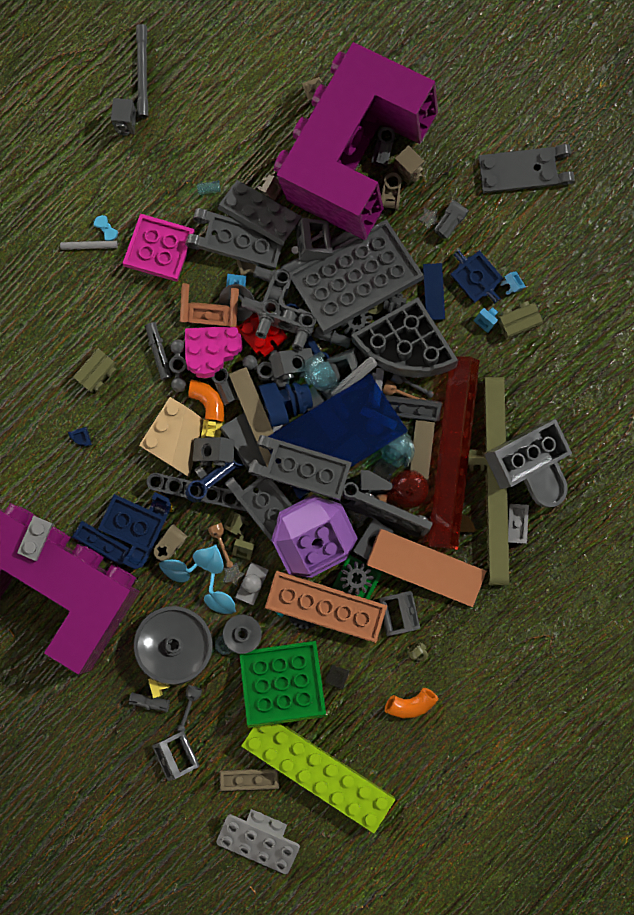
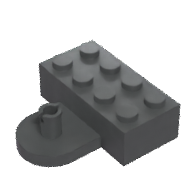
M556 419L545 421L484 454L500 489L512 487L524 480L535 503L546 508L558 506L566 498L567 482L558 461L569 456L572 452Z

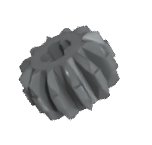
M368 310L355 317L356 320L357 318L360 319V325H357V323L354 325L353 319L342 324L341 328H346L344 333L348 334L351 331L352 337L353 333L371 324L368 321L372 320V316H366Z
M354 562L355 569H352L351 565L348 564L347 568L350 572L342 570V573L347 575V577H341L340 581L347 580L348 583L342 587L346 588L350 585L351 587L348 590L350 594L353 588H356L355 593L359 595L360 587L366 593L367 590L364 585L372 586L371 583L366 582V580L373 579V576H366L367 573L371 572V569L369 568L364 572V563L360 569H358V562ZM354 573H357V575L360 574L362 576V578H360L361 583L357 584V582H352L351 579L354 578Z

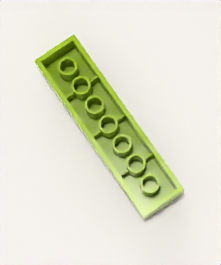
M283 723L253 727L241 746L372 833L376 832L395 801L393 795Z

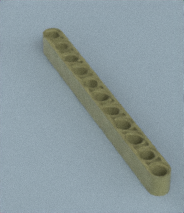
M484 377L483 380L486 452L506 442L504 377ZM487 463L485 465L488 584L509 585L507 488L500 489Z

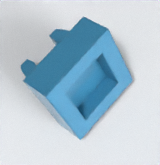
M516 271L504 276L506 280L500 284L501 286L510 285V289L506 294L519 292L526 288Z
M227 274L226 287L231 284H240L246 287L247 277Z
M493 307L489 311L483 308L474 319V322L488 333L498 321L495 318L498 311Z

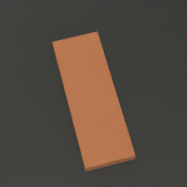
M383 529L379 530L366 563L370 567L471 607L475 603L487 572Z
M276 571L265 609L376 643L387 605Z

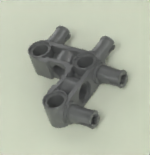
M256 266L253 277L269 282L264 300L259 302L244 296L241 308L255 312L259 317L260 322L255 335L265 339L272 325L296 334L292 348L296 351H302L307 338L311 336L314 330L315 316L310 312L300 308L297 310L283 303L284 297L288 294L291 281V273L287 269L281 268L271 271Z

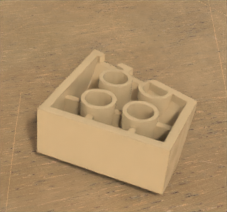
M169 397L139 446L190 478L194 462V438H200L204 419L183 404Z

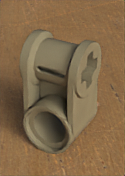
M397 173L386 175L383 192L381 193L383 207L392 208L395 211L399 209L401 177ZM393 179L398 184L395 187H391L387 182Z
M173 524L155 546V557L160 561L169 560L187 540L188 536ZM166 547V552L168 554L166 556L162 555L160 557V552L158 550L160 548L165 549Z

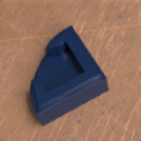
M87 427L68 432V435L75 443L81 446H92Z

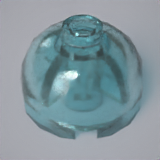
M322 351L308 359L305 365L306 374L303 376L308 386L312 384L315 389L326 391L338 386L339 383L336 382L337 377L330 363L324 361L323 357L325 355Z
M388 432L376 444L377 452L379 449L382 452L381 457L397 468L400 465L406 468L415 454V447L411 437L405 432Z

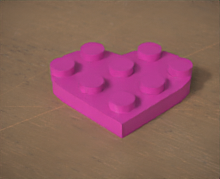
M236 327L185 329V360L187 369L196 374L198 378L215 376V373L223 368L225 361L233 360L235 355L242 352L243 341Z

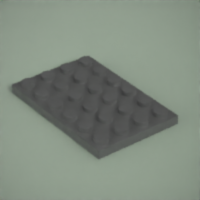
M387 219L372 228L366 241L355 236L333 248V256L312 260L290 272L293 285L309 311L315 316L316 322L324 334L424 279L423 273Z

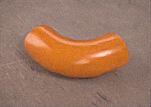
M191 379L188 398L199 400L204 405L205 420L224 422V404L219 393L209 384Z
M422 688L419 694L411 699H402L392 695L385 705V713L402 719L415 718L427 713L437 703L438 697L427 688Z

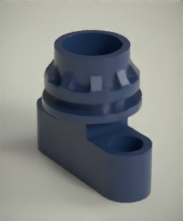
M276 382L258 386L262 404L268 410V420L271 427L289 424L288 413L295 417L296 412L300 415L307 409L313 408L312 396L307 383L302 385L292 383L291 387L289 384H285V389L278 390Z

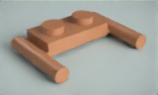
M183 283L181 289L180 322L236 327L239 289L231 288L230 307L217 304L188 303L189 284Z

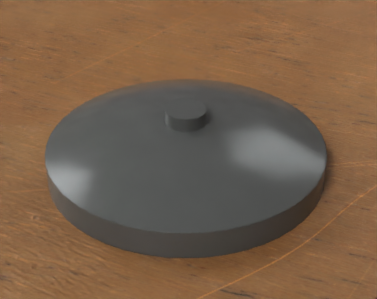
M177 606L160 608L149 614L139 625L134 638L135 658L141 670L156 682L166 685L187 683L200 675L210 660L212 653L210 630L205 621L189 609Z

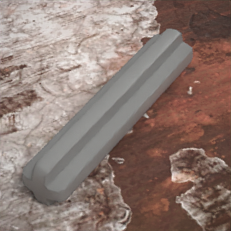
M373 357L367 358L331 390L333 397L339 399L377 366L376 360Z

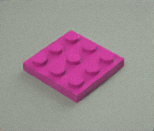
M140 214L123 260V266L178 282L189 247L185 245L188 234H194L195 230Z

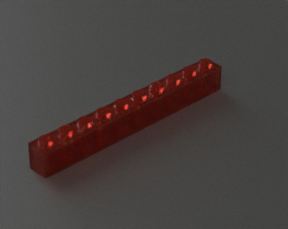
M456 356L458 359L457 368L450 370L448 373L444 416L441 423L442 433L439 440L440 450L437 459L438 467L435 477L433 510L430 517L432 526L428 535L429 547L458 550L480 364V360L471 356Z

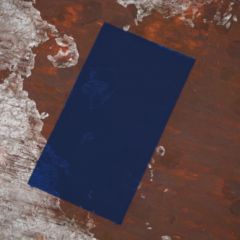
M369 374L268 437L352 462V467L406 434L408 430L373 379V376ZM276 459L275 462H276L277 464H280V463H281V460H280V459ZM291 486L299 499L310 493V491Z

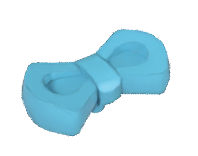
M101 215L96 217L94 227L100 228L104 232V240H115L118 236V231L113 229L108 223L107 216Z

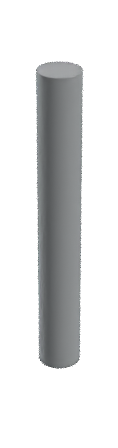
M118 241L61 242L60 248L61 250L118 248Z

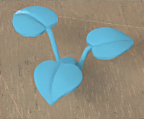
M216 545L195 551L193 554L195 564L187 569L185 563L179 560H164L159 563V567L164 574L176 582L188 581L190 578L189 573L197 566L211 572L210 594L204 596L206 605L213 611L222 614L236 612L235 603L228 594L213 591L215 574L221 573L224 568L221 554Z

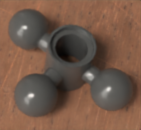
M177 339L170 346L175 356L169 361V367L173 374H175V378L171 383L172 389L175 392H182L186 389L187 385L182 375L188 369L186 361L182 357V353L185 351V343ZM176 362H183L184 365L181 370L174 369Z
M278 350L270 352L268 356L269 362H262L261 364H257L256 358L252 355L243 358V367H247L248 370H256L259 382L263 384L272 381L276 382L278 390L285 389V384H289V380L283 381L282 378H274L270 356L279 352ZM268 370L271 374L263 376L261 371Z

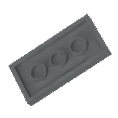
M236 180L218 205V210L282 246L286 243L302 218L297 213Z

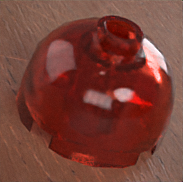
M401 471L392 481L391 495L393 500L404 508L420 506L429 494L428 482L418 471Z

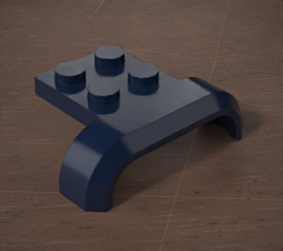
M155 492L152 497L151 506L147 509L116 494L113 495L98 529L133 545L128 555L125 556L123 564L134 569L145 565L171 508L170 500Z

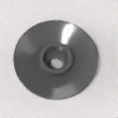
M231 284L222 290L219 304L230 307L231 288L239 289L238 298L241 302L244 296L253 300L254 297L246 287L240 284ZM239 302L237 321H244L253 312L241 308L242 303Z
M236 615L229 619L224 626L223 640L226 646L235 653H249L261 641L262 632L260 625L251 616ZM239 631H243L245 633L244 638H240L238 636Z

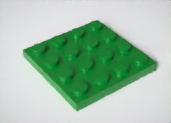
M316 641L254 649L249 653L239 654L248 728L327 717Z

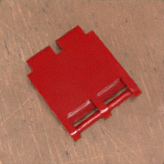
M254 313L239 326L236 325V328L257 355L261 353L265 357L275 349L272 345L273 342L279 346L288 338L285 334L287 331L271 325L265 339L257 337L255 334L260 320L257 313Z

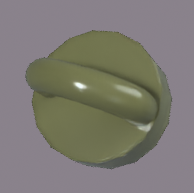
M421 641L415 643L407 652V655L412 660L425 661L428 658V652L425 650L426 646Z

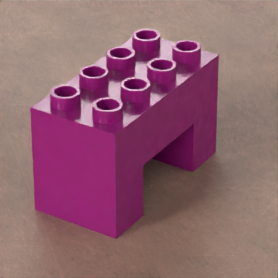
M353 42L346 54L340 51L335 56L330 69L334 76L328 86L320 84L312 98V106L315 109L309 119L301 117L293 131V138L296 139V142L290 152L286 150L280 152L274 164V171L277 172L279 184L288 202L366 241L384 207L378 182L355 171L380 126L390 127L394 132L421 144L438 114L436 83L434 80Z
M9 503L6 510L0 509V599L15 577L69 610V614L44 654L78 675L89 672L96 664L140 591L132 587L137 577L119 566L111 565L108 571L101 568L99 565L104 557L86 546L77 544L74 550L70 549L66 545L71 537L54 526L51 528L37 561L18 554L17 552L33 516L36 515L19 505L16 506Z

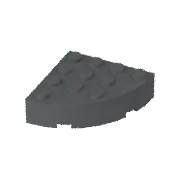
M418 297L352 334V343L365 358L373 357L379 368L396 375L413 378L430 377L457 368L458 359Z

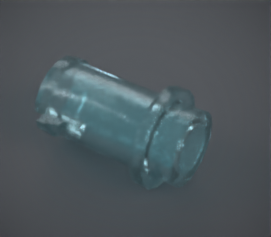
M219 180L205 183L200 181L197 184L198 195L204 196V194L221 192Z

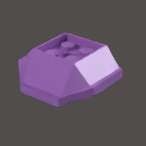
M313 494L279 512L271 540L289 575L312 578L345 561L358 538L341 504ZM319 538L316 543H312L315 539Z

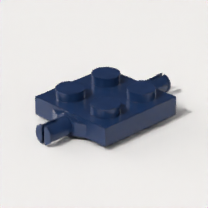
M460 250L454 253L453 256L460 262V265L450 276L469 299L475 304L482 297L488 295L494 304L497 303L501 298L493 290L504 278L479 250L473 256L465 258Z

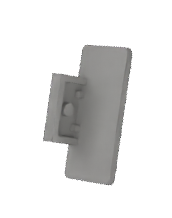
M252 809L246 821L231 814L227 815L216 841L217 845L283 874L289 873L300 848L299 844L283 837L287 824Z

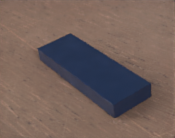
M442 263L423 264L425 309L433 321L445 320Z
M81 521L72 538L120 566H123V560L131 550L129 547L84 521Z

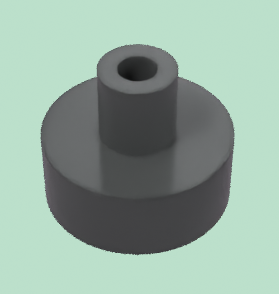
M201 466L194 469L201 480L214 471L211 466H208L206 469H203Z

